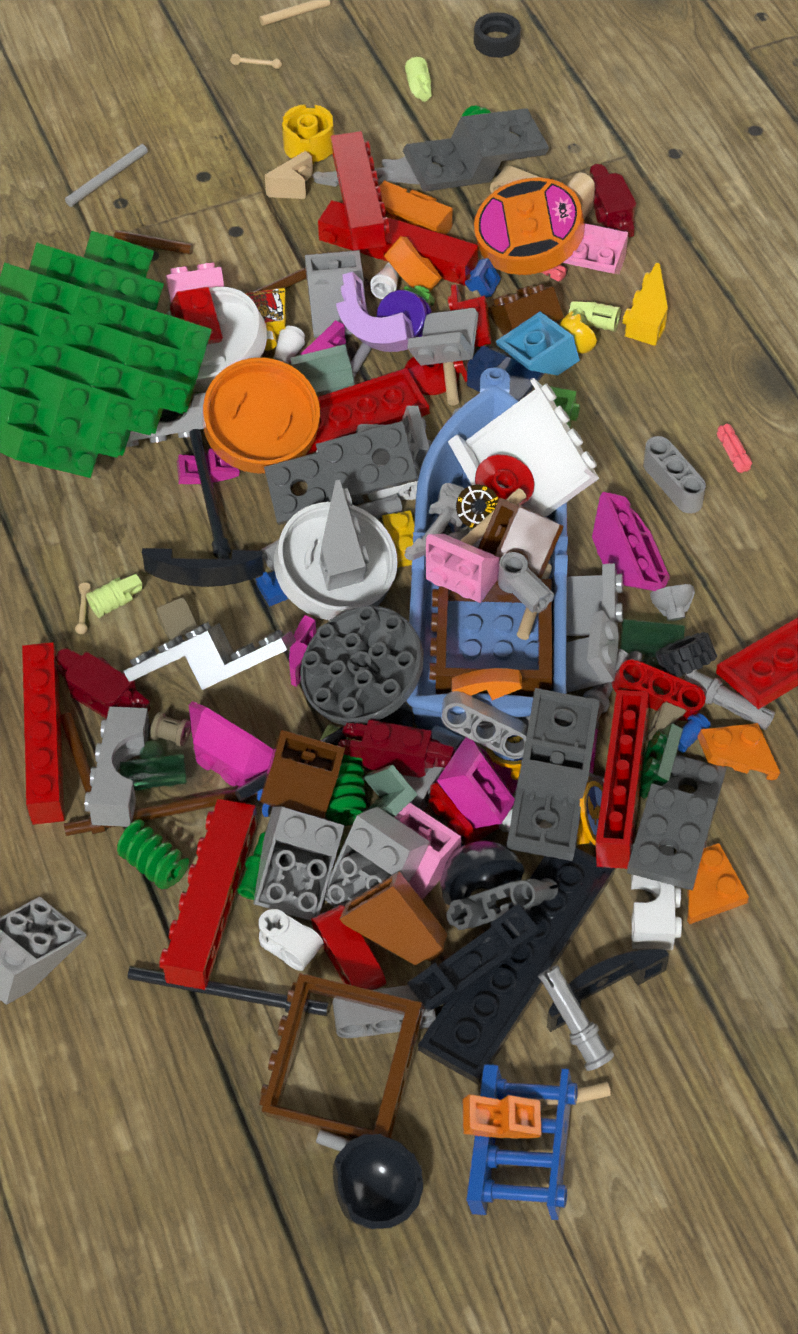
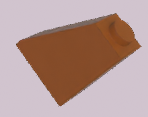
M400 871L346 903L340 917L344 925L414 965L425 959L432 961L437 958L444 950L443 946L448 934Z

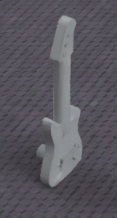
M406 157L396 160L383 159V167L374 168L377 173L378 186L383 181L419 184ZM336 171L315 172L313 174L315 183L334 187L339 184Z
M452 483L442 485L438 502L432 504L429 509V514L437 513L440 515L422 539L418 538L412 546L406 548L404 554L406 559L415 560L425 556L426 537L429 534H441L449 522L454 525L455 532L460 531L463 523L457 515L456 501L461 491L465 488Z

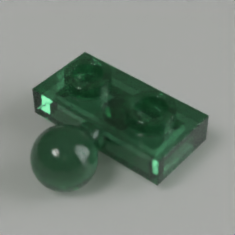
M623 619L621 623L620 649L627 653L636 651L644 654L645 658L642 659V663L661 670L655 653L659 649L666 647L669 643H674L678 639H684L685 625Z
M147 741L145 743V746L141 748L139 753L141 759L120 762V775L133 781L135 791L162 786L171 787L187 783L184 754L165 756L164 747L157 741Z

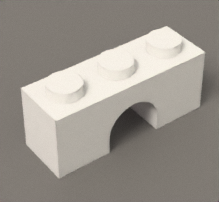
M664 845L659 848L660 852L664 855H674L673 846ZM631 874V889L646 890L656 897L654 901L649 903L634 902L632 912V949L673 950L675 937H681V917H675V908H680V887Z

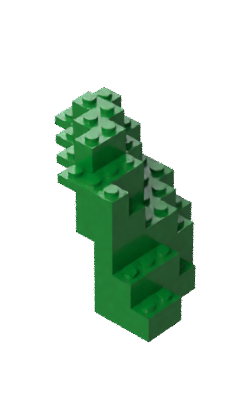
M91 230L84 257L36 242L29 270L4 262L0 276V453L18 461L91 478L98 453L118 458L119 455L123 456L130 432L134 431L151 436V433L155 434L163 409L181 414L183 412L187 413L212 329L156 311L164 283L146 278L153 257V250Z

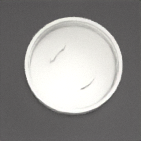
M229 287L209 288L223 339L221 343L207 345L193 392H206L212 380L229 365L244 359L260 358L263 354L267 341L265 321L252 299L237 289Z
M331 502L316 503L297 512L287 522L278 540L274 553V570L278 583L285 595L297 607L312 616L331 620L351 609L364 606H378L387 595L395 579L397 553L390 534L374 516L354 505L349 506L351 518L356 517L361 532L358 535L359 546L366 547L369 563L367 564L368 571L364 573L363 582L327 591L319 561Z

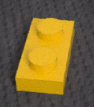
M411 510L382 515V525L390 534L396 548L397 568L412 565V560H408L404 556L406 548L413 545L414 521Z

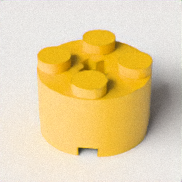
M306 104L295 106L284 114L282 122L283 148L288 157L292 159L306 151L312 156V165H314L315 162L321 161L333 154L331 136L334 135V123L332 114L326 108L315 105V108H306Z

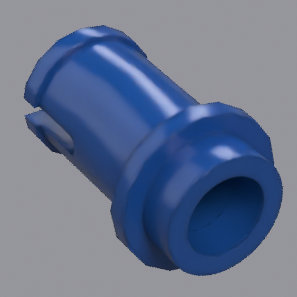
M697 713L688 717V723L682 727L678 751L684 753L698 739L697 736L701 729H709L711 727L710 722L704 715Z

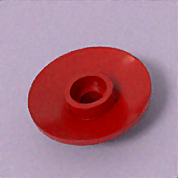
M412 357L406 363L404 369H408L422 394L439 395L446 392L443 363L420 365L415 357ZM456 373V381L458 382L459 373Z
M490 456L484 459L476 470L475 484L489 487L498 498L507 499L520 488L526 494V498L519 504L523 505L530 499L534 491V478L531 471L523 462L512 456Z

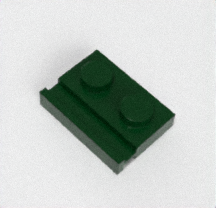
M673 723L663 731H657L648 742L643 761L639 794L644 799L648 797L651 784L663 786L669 781L683 730Z

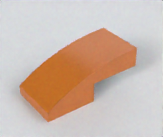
M400 236L384 255L396 272L412 288L417 285L431 291L442 279L429 259L421 257L407 237Z
M482 669L452 677V692L460 691L472 696L487 690L492 700L522 689V675L516 669Z
M469 1094L463 1099V1134L496 1138H538L542 1135L540 1101L511 1095L499 1100Z

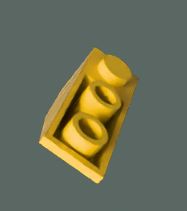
M655 263L651 273L646 272L642 282L641 291H636L632 308L626 309L622 322L626 325L625 337L654 346L657 345L665 330L668 312L660 263Z

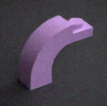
M353 272L343 274L344 285H341V293L345 301L336 303V307L346 328L371 348L385 352L408 350V339L414 338L412 321L403 313L383 318L369 316L362 280Z

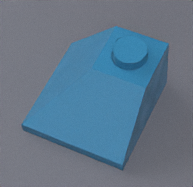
M538 312L496 341L497 346L531 371L558 376L580 361L573 335L542 312Z

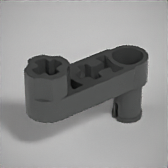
M550 878L510 882L463 899L454 900L450 903V908L446 913L447 920L450 925L455 926L458 930L481 926L493 922L518 903L524 911H527L531 907L541 904L543 900H551L556 897L558 888L550 889V886L556 885V882ZM511 896V903L504 904L501 907L496 906L497 900Z

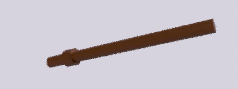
M234 790L135 809L132 822L138 819L146 821L215 807L217 799L233 802L241 801L237 798ZM258 792L243 801L256 799ZM90 815L89 819L64 823L66 836L91 831L92 834L105 832L106 828L116 827L92 825Z

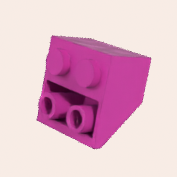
M465 737L437 781L459 811L469 821L473 829L501 824L514 805L515 798L476 742Z

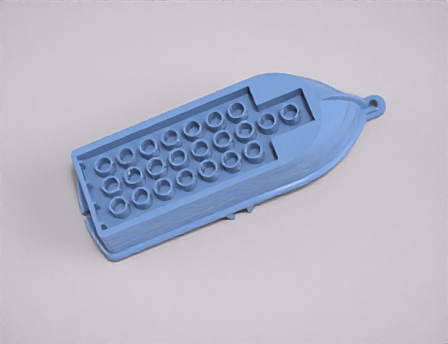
M497 367L488 368L481 374L480 393L454 413L430 445L417 482L413 544L418 538L422 539L440 515L437 513L429 514V509L432 504L438 502L442 485L452 483L463 488L472 485L448 441L456 435L466 441L519 402L509 394L510 376L504 369ZM567 502L546 516L564 526L548 562L552 566L549 579H551V591L554 593L553 600L551 601V691L566 694ZM449 522L441 534L449 535L455 532L454 525ZM425 555L412 560L409 623L415 629L422 644L423 668L417 686L406 701L412 707L414 723L417 728L431 731L435 725H439L461 735L449 729L443 723L442 703L447 694H436V680H429L430 663H436V657L430 656L431 637L437 638V632H431L432 613H438V607H432L433 589H439V586L426 579ZM448 601L446 668L538 670V613L529 639L522 640L518 638L517 632L526 609L523 603ZM486 693L472 695V697L512 717L530 716L533 697L504 695L492 700L490 695ZM458 706L449 709V712L454 715H460L465 711Z

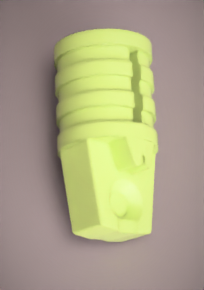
M413 57L405 64L408 84L412 94L426 102L432 96L431 78L427 62L424 58Z
M572 301L569 312L573 311L572 316L580 314L581 322L589 327L615 332L618 327L621 308L597 302Z
M137 574L123 580L116 578L101 588L87 593L86 598L92 611L100 618L104 614L111 612V610H115L119 606L132 601V596L142 590V582Z

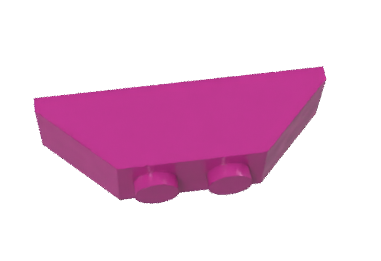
M603 492L599 498L592 539L602 564H615L617 574H622L623 586L649 591L665 588L670 576L651 532L640 516L629 507L631 503L626 497Z
M194 701L189 704L196 761L202 768L206 770L212 769L221 775L226 783L231 786L237 785L238 787L268 771L273 752L272 748L209 708Z

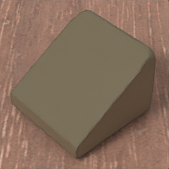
M183 597L156 609L158 621L169 640L179 635L184 638L186 633L197 627L189 606Z
M668 702L663 703L655 712L647 735L648 740L650 741L657 731H663L671 723L676 724L686 713V710Z

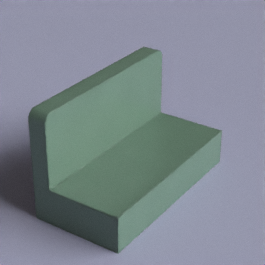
M345 344L291 358L292 367L308 379L317 396L355 385L352 364Z
M393 765L370 772L364 777L366 782L379 796L366 811L378 806L394 817L418 795Z

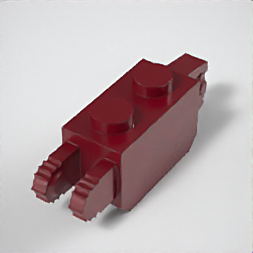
M595 163L590 168V175L595 185L593 208L597 222L601 223L604 228L628 232V237H633L635 229L633 224L635 223L634 216L637 203L622 175L617 173L609 174L604 165Z
M68 648L57 651L58 653L55 658L57 664H59L58 670L60 675L64 676L67 680L70 696L107 719L109 707L148 708V711L151 709L150 702L136 690L135 680L129 682L124 671L119 672L111 667L104 658L100 656L95 657L87 651L81 656Z
M368 720L367 725L354 724L353 722L346 723L342 733H344L345 737L355 740L341 739L338 746L345 748L343 755L362 758V764L369 769L379 770L393 765L401 775L416 778L426 776L428 768H445L455 751L453 746L441 744L440 741L433 739L432 731L373 720Z

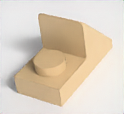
M304 151L265 174L266 195L273 198L305 199V181L313 177L312 156Z

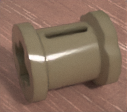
M158 712L152 723L151 739L159 740L161 738L176 742L177 746L184 747L189 737L191 722L186 719L182 721L166 717L165 713Z

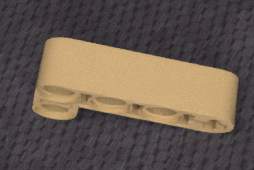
M506 166L491 183L490 191L493 193L500 187L520 179L541 177L512 166ZM580 172L576 173L566 186L571 188L577 195L585 220L593 208L595 185L589 175Z

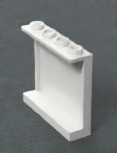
M533 378L530 381L535 388L534 391L466 441L456 435L448 443L472 485H475V473L479 464L490 456L509 455L523 462L533 475L534 491L530 499L522 506L546 517L597 481L599 477L594 470L597 466L595 460L588 451L583 452L580 447L583 444L582 438L574 428L570 430L567 422L570 421L567 413L561 406L557 407L553 401L557 398L548 384L542 386Z

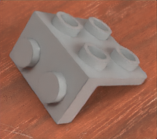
M474 308L428 314L424 322L423 336L409 338L407 349L420 365L473 359L478 312Z
M407 406L402 421L405 426L413 461L419 465L421 470L431 441L427 439L425 432L426 423L425 419L421 418L419 407ZM360 424L357 426L356 433L386 425ZM380 451L374 455L373 462L376 465H386L390 455L385 451Z
M602 564V575L567 576L566 636L589 635L591 614L601 610L605 612L610 621L615 622L617 629L618 622H623V605L618 603V593H623L622 574H617L615 564Z
M603 610L591 614L589 637L566 643V693L615 681L619 633L615 622L610 621Z

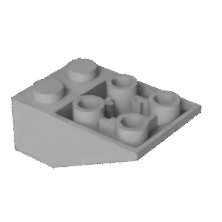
M359 250L305 255L306 279L314 338L319 337L335 320L344 325L338 314L336 303L345 301L341 293V285H344L343 274L353 272L363 282ZM344 325L345 335L353 334Z
M340 480L335 481L320 552L319 564L327 591L363 582L364 573L368 571L367 564L369 563L366 547L359 546L358 535L361 532L356 517L351 518L349 506H352L349 490L348 488H342Z
M378 806L357 815L330 875L324 900L334 907L341 904L345 907L346 903L399 871L409 883L417 871L430 841Z
M273 807L263 841L253 904L268 909H278L286 914L310 921L311 918L318 916L321 911L344 825L288 808Z
M41 897L0 917V1000L6 1005L34 989L87 935Z

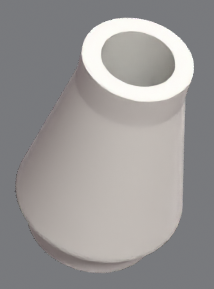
M387 263L372 278L370 283L373 295L379 299H383L386 295L397 289L399 274L390 263Z
M286 326L285 329L281 330L273 359L289 365L291 358L295 357L305 345L304 332L295 326Z

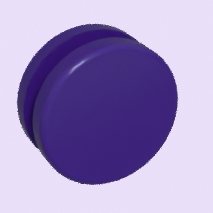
M396 290L386 295L378 306L377 318L403 313L412 321L414 338L422 337L426 316L431 314L427 301L419 294L407 290Z

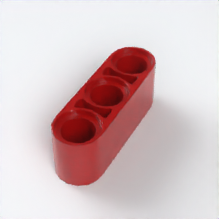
M631 659L623 662L615 673V681L611 682L615 692L616 690L649 692V708L656 711L665 702L686 710V713L680 719L681 721H687L689 716L696 715L705 704V694L697 685L638 660ZM623 674L631 675L635 683L628 682ZM653 686L660 687L664 695L657 694L653 690ZM682 698L690 700L693 707L686 706Z
M342 904L311 918L313 929L322 938L323 948L344 984L368 990L380 989L386 986L383 971L362 935L344 925L340 920L345 908Z

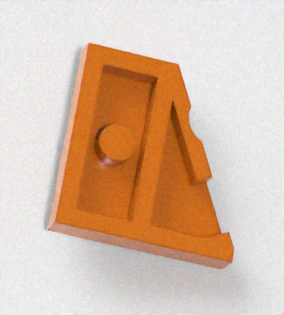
M758 723L700 730L697 738L708 763L722 767L728 766L746 774L750 769L765 773L766 779L771 781L778 778L780 771Z
M719 843L704 848L693 891L688 889L687 921L689 925L748 903L749 896Z

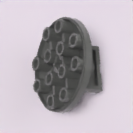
M364 606L337 615L319 627L302 658L301 684L307 700L323 717L342 725H346L349 722L365 725L368 723V720L378 721L387 717L406 702L420 679L424 657L420 638L412 625L402 615L387 608Z

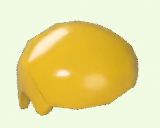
M570 311L560 322L559 326L573 335L578 353H588L596 346L597 339L595 334L586 324L581 322L580 314L572 316L573 311Z

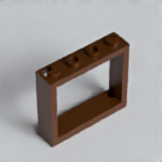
M540 579L551 590V579ZM498 580L482 600V602L522 603L513 593H507L500 589ZM439 586V589H433L432 607H438V613H432L431 632H437V638L431 637L430 656L436 657V663H430L429 680H436V694H449L452 692V677L482 670L476 668H446L448 601H477L464 598L443 586ZM551 602L546 609L538 613V670H519L522 675V689L507 695L533 697L535 688L551 691ZM487 690L479 692L489 694Z
M299 973L297 982H293L291 990L288 991L287 1002H291L288 1016L283 1015L279 1023L278 1036L282 1037L279 1048L272 1051L269 1059L268 1070L272 1071L269 1085L264 1084L260 1092L262 1094L259 1103L262 1106L261 1111L267 1117L319 1130L322 1129L354 1139L367 1134H382V1136L391 1139L424 1013L422 1002ZM311 993L404 1015L374 1130L280 1107Z

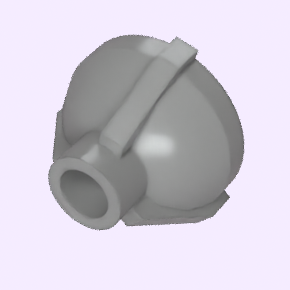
M690 584L675 585L650 592V598L656 608L664 616H667V621H676L686 618L685 612L688 611L695 592L694 587Z

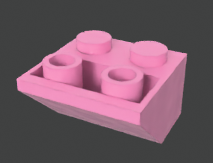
M585 224L582 242L577 250L573 251V254L563 263L620 274L626 257L628 232Z
M213 262L197 265L198 270L188 272L187 266L170 269L171 274L166 275L170 303H172L177 291L203 287H224L221 267L215 268Z
M429 534L426 537V579L437 586H443L464 598H470L481 603L498 580L499 557L446 534Z
M409 803L394 818L430 841L417 871L409 881L411 887L423 900L440 881L448 858L456 849L461 847V836Z

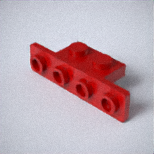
M457 284L451 285L452 296H448L450 310L474 308L478 312L474 348L491 344L488 306L485 296L463 301ZM469 360L454 361L456 373H461L464 381L467 382V363Z

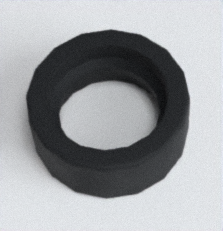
M500 12L488 13L481 16L475 22L474 45L481 54L500 58L513 54L519 48L521 26L519 21L512 15ZM491 32H503L505 34H508V36L502 38H492L487 36L486 34Z

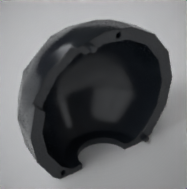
M487 840L470 842L456 849L444 866L440 879L444 902L450 905L454 900L471 896L477 889L485 888L490 890L521 880L525 872L523 865L513 851L500 843Z
M382 1134L362 1135L348 1142L338 1153L333 1164V1182L340 1208L344 1216L355 1225L366 1229L392 1228L406 1221L419 1206L424 1189L422 1169L414 1153L408 1151L398 1141L384 1137Z

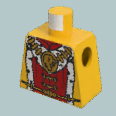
M285 288L245 293L252 299L265 321L267 341L264 350H272L277 345L276 341H278L280 331L286 327Z

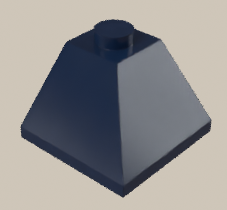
M484 345L473 356V359L467 363L468 387L480 392L481 374L488 368H501L510 376L509 394L518 401L523 399L534 387L530 380L534 378L539 381L544 373L527 369L507 352L496 347Z

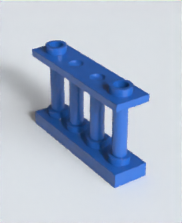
M484 1065L480 1096L499 1100L504 1099L508 1095L531 1099L558 1100L556 1119L541 1118V1133L555 1134L553 1153L500 1150L499 1146L495 1145L496 1137L475 1136L467 1193V1203L471 1213L486 1215L488 1202L493 1203L494 1199L546 1202L551 1220H559L560 1207L565 1208L567 1204V1185L562 1184L570 1107L577 1104V1083H572L569 1069L561 1070L560 1086L507 1083V1079H502L498 1065ZM498 1164L551 1168L549 1187L495 1184V1181L491 1180L492 1168H497Z

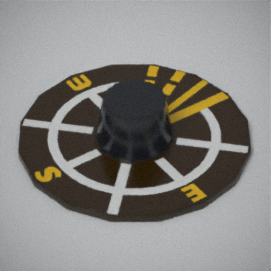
M475 484L468 486L461 491L457 498V515L463 524L473 529L495 510L499 498L492 489L485 485Z

